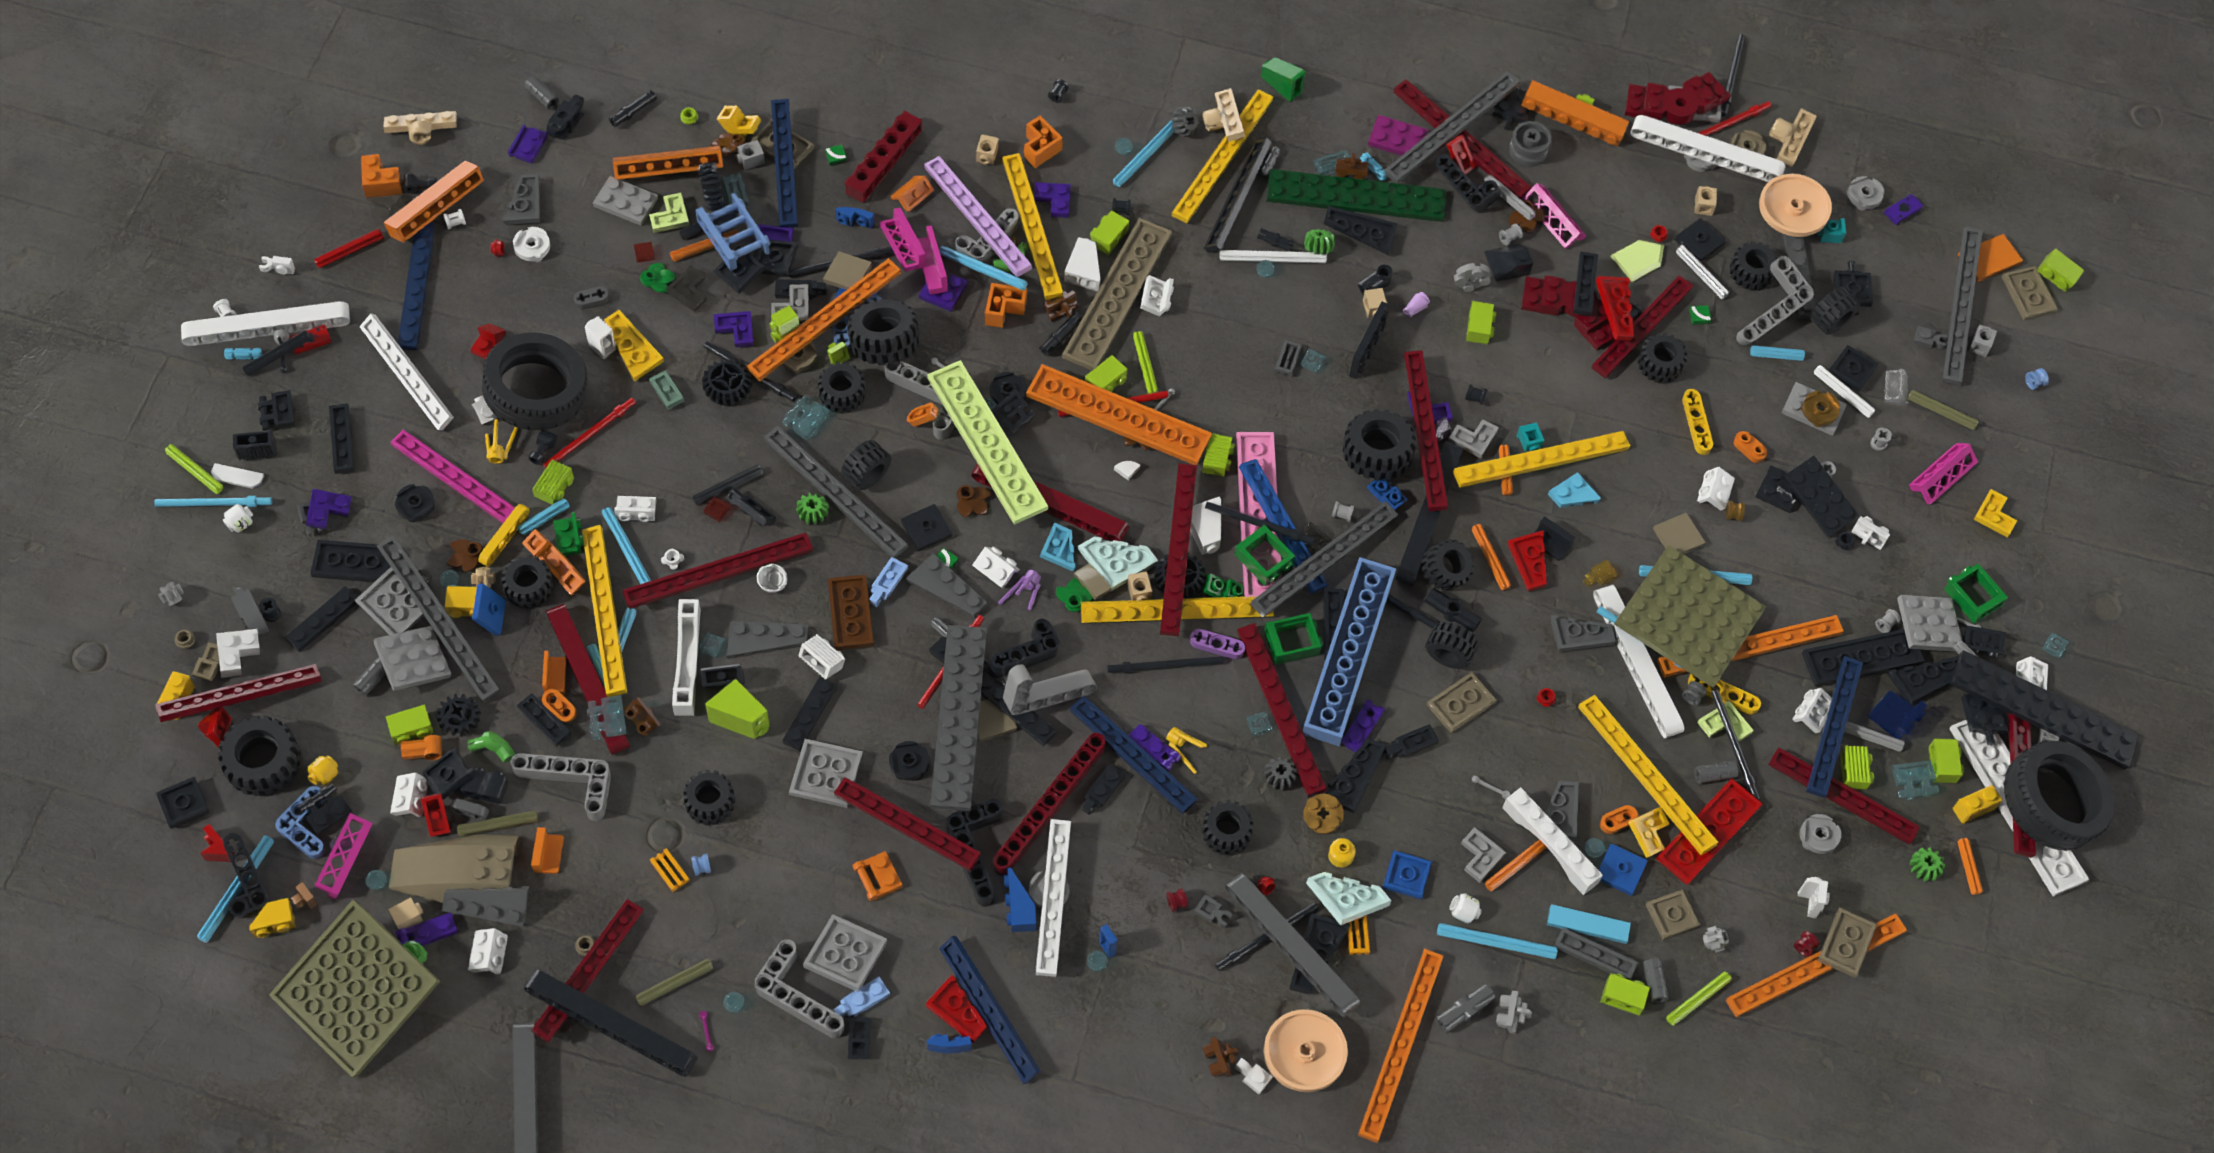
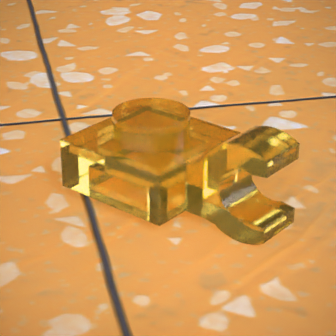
M1605 560L1593 566L1590 572L1585 575L1586 579L1583 582L1587 587L1597 581L1600 585H1603L1616 578L1618 573L1609 561Z

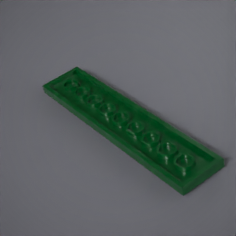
M1270 169L1266 202L1328 209V206L1351 212L1443 222L1446 189Z

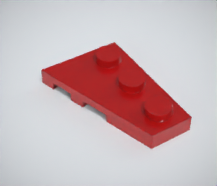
M1543 530L1514 538L1507 542L1528 592L1544 588L1547 584Z
M953 975L943 983L925 1004L926 1008L962 1036H969L972 1044L976 1042L987 1028L974 1006L966 998L964 991L956 983Z

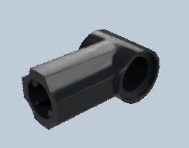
M1386 264L1380 265L1376 272L1358 283L1360 292L1364 295L1365 290L1389 286L1393 274L1392 268Z

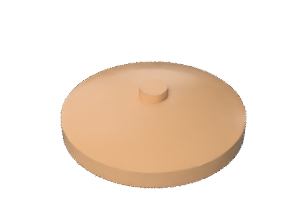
M1784 174L1773 178L1765 185L1760 195L1759 208L1765 221L1778 232L1794 237H1804L1819 232L1827 224L1832 211V203L1827 191L1815 180L1799 174Z
M1295 1010L1278 1018L1270 1027L1264 1043V1058L1269 1071L1278 1082L1295 1091L1315 1092L1330 1086L1341 1075L1347 1060V1042L1340 1027L1325 1014L1313 1010Z

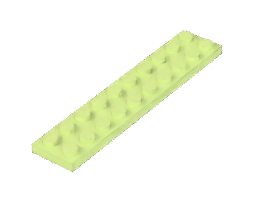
M961 360L927 374V379L1013 524L1015 525L1048 510L1047 503Z

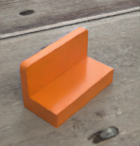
M914 176L890 197L892 200H899L905 211H910L930 195L934 189L926 176Z
M544 651L542 679L544 692L549 689H556L565 696L566 657H550L549 651Z
M537 827L531 863L534 873H559L564 842L563 835L547 834L546 828Z

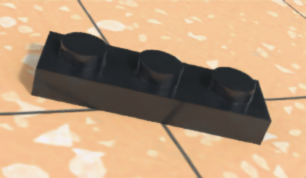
M533 693L517 704V708L555 747L572 735L571 731Z

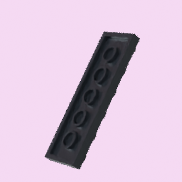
M1904 629L1804 649L1802 651L1804 661L1815 687L1836 683L1844 656L1863 662L1859 678L1888 672L1889 670L1903 669L1908 666L1922 665L1925 661L1920 649H1909Z

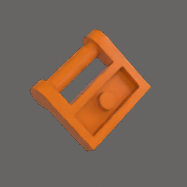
M886 851L864 861H858L852 866L854 871L858 872L867 890L869 901H874L903 888ZM871 868L880 889L875 890L865 869Z

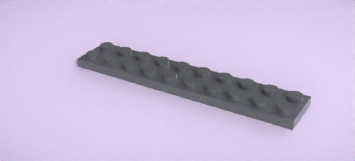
M948 625L930 808L971 810L987 628Z

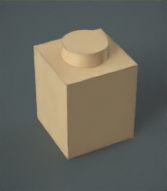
M411 898L388 909L398 929L409 928L423 922L420 915L424 912L419 903L414 904Z

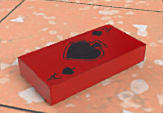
M322 325L307 330L311 340L297 347L294 351L295 354H299L332 343L326 326Z

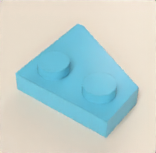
M1578 472L1551 489L1548 493L1559 508L1569 507L1570 505L1579 506L1585 502H1594L1595 504L1600 502L1601 499Z
M1054 523L1039 557L1073 572L1075 563L1073 558L1072 530Z

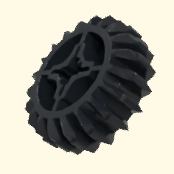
M714 162L700 164L698 170L705 207L708 211L721 209L724 206L717 166Z
M721 358L720 363L714 361L713 366L708 365V370H705L703 373L702 388L705 391V395L710 397L711 402L716 400L718 405L723 402L725 407L730 402L732 405H734V401L740 403L741 398L746 399L747 394L751 392L753 385L752 375L743 362L738 364L737 359L731 362L730 358L727 361Z
M1188 552L1185 584H1190L1184 586L1183 597L1185 599H1188L1189 595L1194 598L1196 592L1200 593L1201 587L1205 585L1206 580L1205 567L1202 566V561H1197L1196 555L1190 557V552ZM1168 554L1165 555V559L1161 558L1159 564L1156 565L1154 577L1156 578V585H1159V591H1165Z

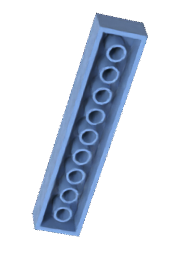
M1359 557L1304 724L1303 735L1340 746L1396 568Z

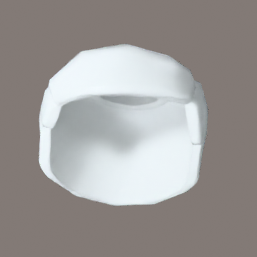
M776 564L762 566L757 573V583L761 589L769 593L781 591L785 588L788 581L785 570Z

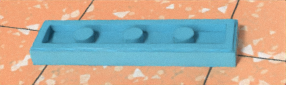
M1552 904L1547 920L1548 926L1565 928L1569 931L1625 944L1628 942L1631 924Z

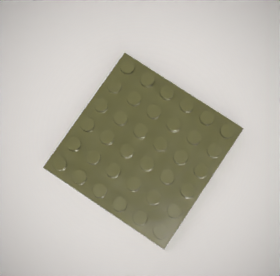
M1668 545L1614 625L1714 688L1766 606Z
M352 900L269 996L352 1078H356L441 981L360 903Z

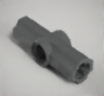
M1484 984L1469 996L1464 995L1450 1009L1436 1018L1438 1026L1442 1031L1448 1033L1461 1023L1470 1021L1481 1009L1496 999L1494 992L1489 986Z

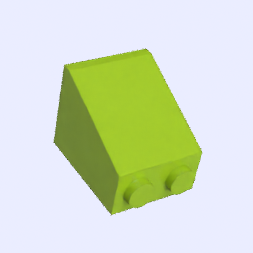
M736 679L705 703L708 720L711 723L747 737L756 739L759 735L763 736L770 727L767 710Z

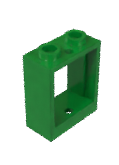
M1265 525L1236 545L1234 554L1264 586L1270 582L1274 583L1284 571H1290L1294 566L1295 555ZM1264 541H1267L1283 558V560L1268 571L1250 554L1252 550Z
M1979 563L1973 567L1967 566L1958 576L1956 574L1951 576L1947 580L1948 584L1944 589L1973 624L2002 607L2008 599L2006 594ZM1971 576L1977 580L1992 598L1980 607H1977L1958 585Z
M1310 613L1266 623L1264 632L1275 665L1320 655L1323 641L1321 636L1317 635V623L1315 619L1312 620ZM1305 627L1311 646L1283 652L1277 633Z

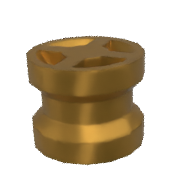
M1728 501L1726 519L1734 518L1737 521H1742L1745 503L1740 502L1736 504L1733 501Z

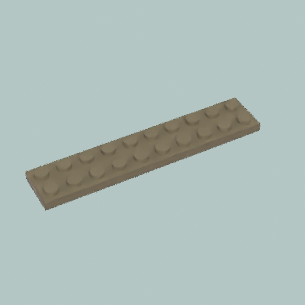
M1138 219L1063 352V359L1091 371L1100 365L1144 286L1146 278L1150 275L1172 235L1171 230L1144 219Z

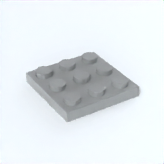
M391 567L355 600L389 635L409 631L424 617V614Z
M1900 595L1897 598L1909 649L1956 652L1953 647L1959 641H1962L1952 598Z
M432 626L374 638V645L393 691L451 677L450 669Z
M805 739L790 786L789 795L848 808V803L836 797L834 792L844 777L855 782L863 751Z
M832 914L804 961L803 967L859 992L886 946L887 939Z

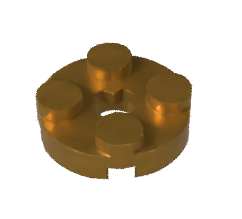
M1821 391L1809 393L1801 407L1806 419L1816 427L1830 425L1839 416L1840 403L1829 392L1826 394L1820 393ZM1818 405L1825 407L1824 411L1819 410Z
M1318 794L1308 799L1303 815L1306 824L1311 830L1324 835L1333 833L1342 824L1344 810L1336 797L1329 794ZM1322 809H1325L1326 812H1329V815H1326L1325 817L1326 819H1322L1321 816H1318L1319 812H1321Z

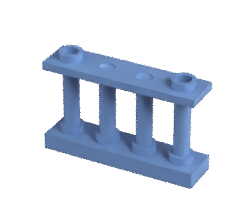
M735 193L731 194L733 204L709 214L702 207L696 209L698 223L730 271L737 268L736 260H738V257L758 248H762L766 255L770 254V241L768 237L762 234L745 209L743 200L741 198L738 199ZM735 210L740 215L719 226H714L712 223L713 220ZM742 223H745L749 228L729 238H722L721 236L722 232ZM751 235L757 240L736 251L729 248V245Z

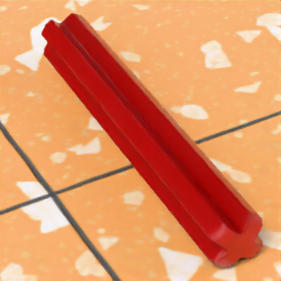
M376 229L315 258L314 262L318 268H322L383 239V234L381 230Z

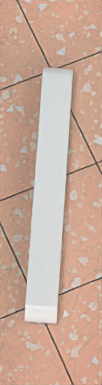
M1637 116L1631 129V135L1637 139L1766 182L1783 175L1786 168L1785 163L1780 160L1647 116Z
M332 302L187 321L181 325L182 343L186 346H196L272 336L274 331L280 329L294 333L307 331L325 325L326 328L345 326L350 323L349 305L346 302Z
M1610 585L1594 590V600L1598 608L1602 606L1619 617L1625 606L1615 586ZM1604 618L1606 624H1611L1617 647L1662 737L1668 738L1683 733L1684 724L1644 644Z

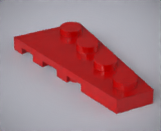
M1598 276L1595 281L1614 339L1631 341L1634 337L1633 318L1630 316L1632 311V304L1629 302L1631 290L1628 289L1630 278Z

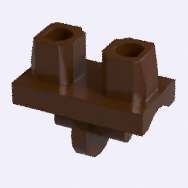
M1352 153L1351 158L1344 157V159L1336 160L1335 173H1337V177L1347 178V174L1354 175V179L1364 180V177H1367L1368 162H1362V159H1355L1356 153Z
M1063 291L1062 297L1054 301L1047 300L1044 302L1048 319L1051 322L1064 315L1070 318L1072 311L1079 307L1074 291L1069 293Z
M637 697L623 708L625 716L634 722L637 726V731L645 737L661 725L653 715V709L651 707L648 708L640 697Z
M1217 1037L1211 1038V1043L1202 1047L1207 1059L1216 1056L1218 1062L1209 1065L1211 1075L1213 1077L1222 1075L1226 1077L1232 1076L1233 1073L1228 1059L1230 1064L1236 1063L1235 1056L1239 1054L1238 1048H1231L1230 1043L1224 1044L1226 1050H1224L1221 1040H1218Z

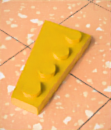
M620 310L604 319L607 326L612 328L615 345L634 382L664 362V358Z

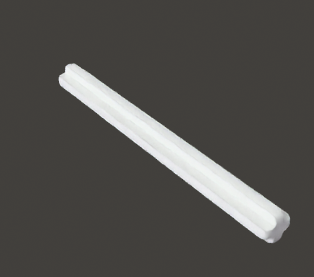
M1221 250L1220 260L1326 263L1327 254Z

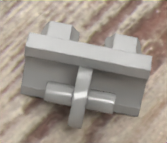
M1512 991L1511 995H1501L1500 1007L1509 1010L1508 1014L1498 1013L1496 1020L1499 1027L1507 1028L1509 1033L1516 1034L1517 1023L1524 1024L1525 1019H1529L1532 1016V1012L1527 1009L1528 1004L1521 1003L1522 999L1518 997V991Z

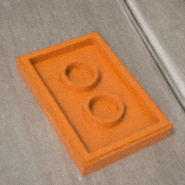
M2004 234L1981 243L1976 282L2022 264V258Z

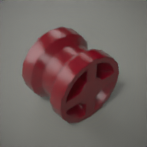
M1183 888L1178 889L1174 893H1166L1167 902L1172 912L1177 911L1180 907H1188L1187 897Z
M1804 931L1800 936L1801 939L1794 943V948L1801 955L1809 957L1813 954V949L1820 945V941L1812 933Z

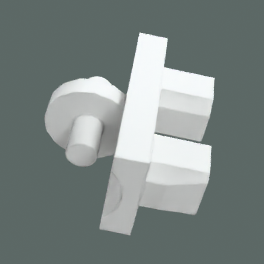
M1868 516L1860 517L1851 532L1863 539L1861 542L1863 545L1868 542L1881 550L1890 536L1889 529L1884 526L1878 527L1874 525L1873 520Z

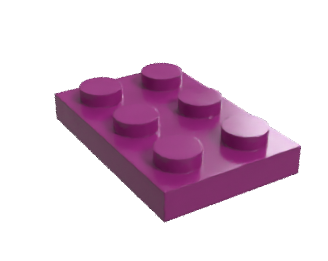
M1378 115L1368 141V146L1402 156L1427 136L1428 129Z

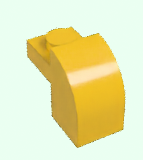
M724 106L717 117L718 122L728 133L740 134L745 137L747 134H754L762 121L759 116H745L738 106Z

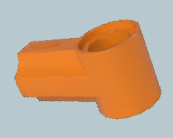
M428 735L423 740L402 741L401 754L403 760L425 758L430 761L438 760L442 757V738L438 735Z

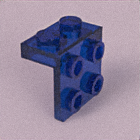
M1888 691L1869 713V718L1894 738L1901 739L1904 734L1908 736L1915 726L1913 724L1915 721L1919 723L1926 715L1923 711L1927 704L1920 701L1914 708L1895 692Z

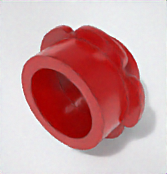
M1662 225L1652 228V232H1650L1651 238L1657 242H1662L1668 237L1667 229Z
M495 239L494 243H491L490 250L494 256L504 255L505 245L503 241Z
M1544 688L1538 692L1537 701L1542 706L1549 707L1555 703L1556 697L1553 690Z
M1263 877L1257 883V889L1263 895H1269L1276 887L1272 877Z

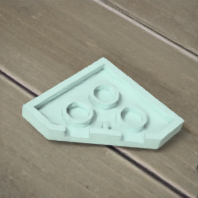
M1093 537L1078 546V550L1087 562L1110 585L1111 591L1125 584L1128 581V575L1145 572L1158 564L1154 554L1147 546L1143 545L1138 547L1128 545L1127 542L1116 540L1111 542L1102 540L1100 537Z
M1327 872L1309 877L1306 883L1340 925L1388 907L1391 903V899L1380 886L1371 885L1369 887L1359 884L1360 881L1346 877L1344 879L1332 877L1331 873Z

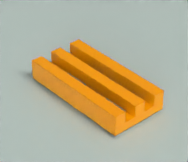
M667 848L663 850V853H658L657 857L650 859L651 864L672 892L690 881ZM665 857L668 858V860H669V861L671 862V864L674 866V868L676 869V871H677V872L679 873V875L682 877V879H683L682 881H680V879L677 877V875L674 873V871H673V870L671 869V867L668 865V863H667L666 860L664 859ZM660 861L677 883L676 885L672 884L657 862Z
M1367 915L1354 920L1357 949H1354L1352 925L1347 932L1349 955L1370 954ZM1358 919H1362L1365 948H1361Z

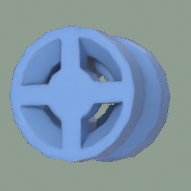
M2039 368L2035 372L2030 371L2025 375L2026 383L2032 390L2037 389L2039 386H2046L2049 381L2048 375L2043 368Z
M707 853L703 854L702 857H691L695 877L704 872L707 874L711 873Z

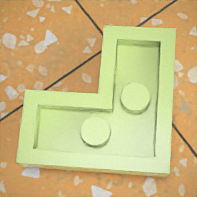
M681 193L663 196L667 211L649 214L654 233L689 226Z
M1730 701L1726 702L1724 706L1738 742L1751 735L1754 730ZM1717 709L1700 718L1697 722L1709 738L1724 729Z

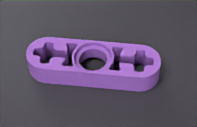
M1195 629L1190 635V644L1194 648L1231 659H1240L1244 655L1245 645L1240 640L1202 629ZM1198 636H1201L1200 642L1196 641ZM1207 638H1210V639H1209V644L1207 645V644H1206ZM1215 640H1219L1222 642L1223 646L1220 648H1215L1212 645V642ZM1235 646L1239 647L1237 652H1233Z

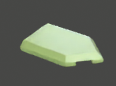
M1638 240L1612 254L1611 258L1633 282L1661 267L1664 245Z

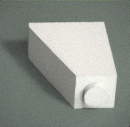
M1078 237L1065 269L1064 282L1095 291L1099 290L1100 273L1096 242Z
M1220 496L1208 500V502L1221 506ZM1207 501L1193 506L1190 529L1202 555L1216 552L1220 548L1221 514L1205 509Z

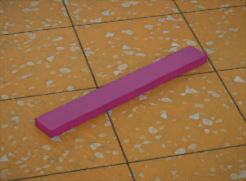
M404 429L390 442L391 446L501 523H504L515 509L510 503Z

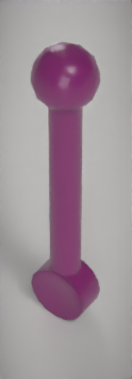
M701 1011L699 1017L703 1022L706 1050L712 1052L714 1045L711 1044L706 1020L708 1015L706 1011Z

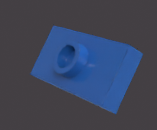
M1105 924L1100 929L1099 944L1108 958L1116 955L1118 940L1109 926Z

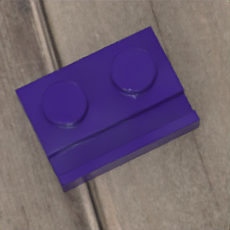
M523 125L509 148L508 155L510 157L515 156L516 159L532 164L548 137L547 133L532 127L527 128L526 125Z

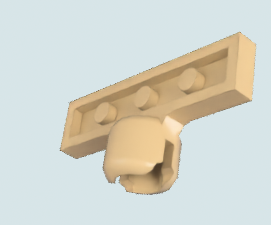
M1232 89L1214 93L1218 108L1203 112V120L1207 131H1214L1223 127L1228 142L1245 137Z
M1800 109L1793 124L1781 118L1775 121L1769 136L1783 143L1777 160L1790 167L1794 165L1817 117L1816 115Z
M445 111L442 113L384 117L383 128L385 133L409 132V138L413 143L423 145L431 139L432 130L456 128L457 113L456 111Z

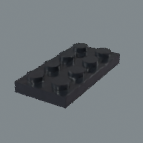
M1381 301L1353 356L1349 377L1356 379L1359 373H1363L1366 366L1365 361L1370 359L1373 352L1372 347L1377 345L1380 331L1383 332L1386 327V320L1389 315L1387 311L1388 303Z
M1814 455L1782 477L1827 538L1859 516Z
M318 540L310 574L311 577L375 582L391 566L378 549L377 545L379 544Z

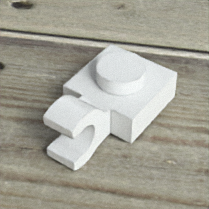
M264 256L261 258L263 263H267L266 265H259L262 272H269L274 269L275 272L280 274H294L295 267L291 258L273 256V258Z
M1243 1058L1239 1060L1235 1067L1236 1070L1246 1076L1243 1082L1258 1094L1262 1092L1273 1077L1257 1064L1252 1068Z

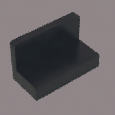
M1544 516L1535 532L1543 530L1545 552L1560 561L1572 547L1575 537Z

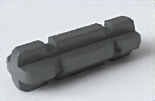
M1272 146L1260 168L1259 174L1261 176L1267 177L1269 175L1270 169H1272L1279 155L1280 149L1278 147Z

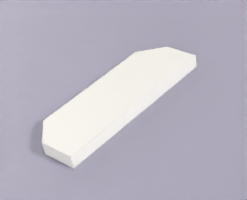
M214 463L211 471L213 477L219 482L251 489L261 485L265 476L263 473Z

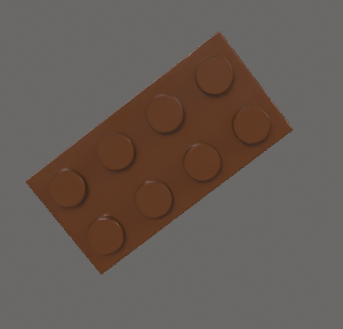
M866 574L828 578L835 650L873 647Z

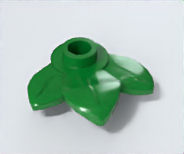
M663 263L650 265L648 270L643 271L640 275L642 285L652 287L654 291L660 293H667L668 286L666 284L675 281L677 278L672 271L665 269V264Z
M1076 578L1071 579L1066 588L1060 586L1056 588L1057 598L1065 603L1066 608L1071 612L1081 611V602H1090L1093 599L1086 587L1083 588Z

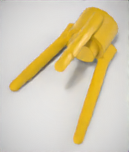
M498 419L494 420L492 446H490L489 434H485L486 458L490 463L500 464L503 463V459H508V452L518 427L514 428L504 451L501 445H497Z
M1173 727L1166 737L1170 742L1168 746L1178 752L1182 761L1196 774L1197 771L1177 746L1181 747L1186 741L1200 748L1207 747V744L1184 733L1177 727Z

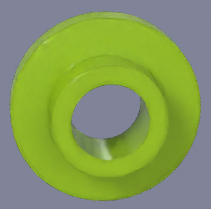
M685 108L680 114L681 121L688 125L694 124L698 120V113L693 108Z

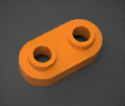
M933 403L916 407L908 414L907 422L912 426H920L926 422L934 421L938 416L939 409Z
M1741 431L1736 434L1734 439L1735 447L1750 461L1761 463L1765 460L1767 449L1749 432Z
M549 689L544 692L542 703L559 720L569 723L576 718V707L559 691ZM553 697H556L555 703H551ZM566 710H570L569 716L564 715Z
M1630 805L1622 806L1603 815L1600 821V828L1607 834L1617 833L1630 827L1628 822L1637 818L1638 812ZM1624 815H1627L1630 819H1625ZM1606 823H1611L1613 827H1608Z

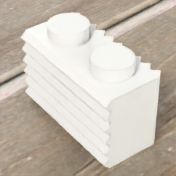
M600 317L588 321L584 327L588 338V346L601 358L605 359L616 350L612 328L607 326V323L602 321Z
M818 634L801 645L799 658L807 662L824 679H828L843 668L845 662L843 654L840 651H836L826 639H822Z

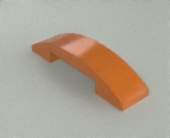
M534 529L522 542L534 556L545 561L550 571L570 595H573L586 582L571 562L538 530Z

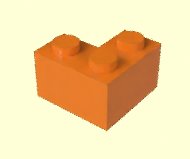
M1041 116L1026 124V137L1030 141L1024 144V158L1034 168H1037L1062 151L1063 137Z
M379 154L361 156L362 186L366 198L403 194L402 178L398 167L383 168Z
M991 283L985 310V325L1003 328L1006 313L1024 315L1027 303V288L1020 290L1009 285Z

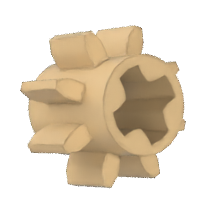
M487 567L476 568V573L471 575V584H476V587L477 584L483 583L491 588V584L496 582L495 573H491L490 568Z

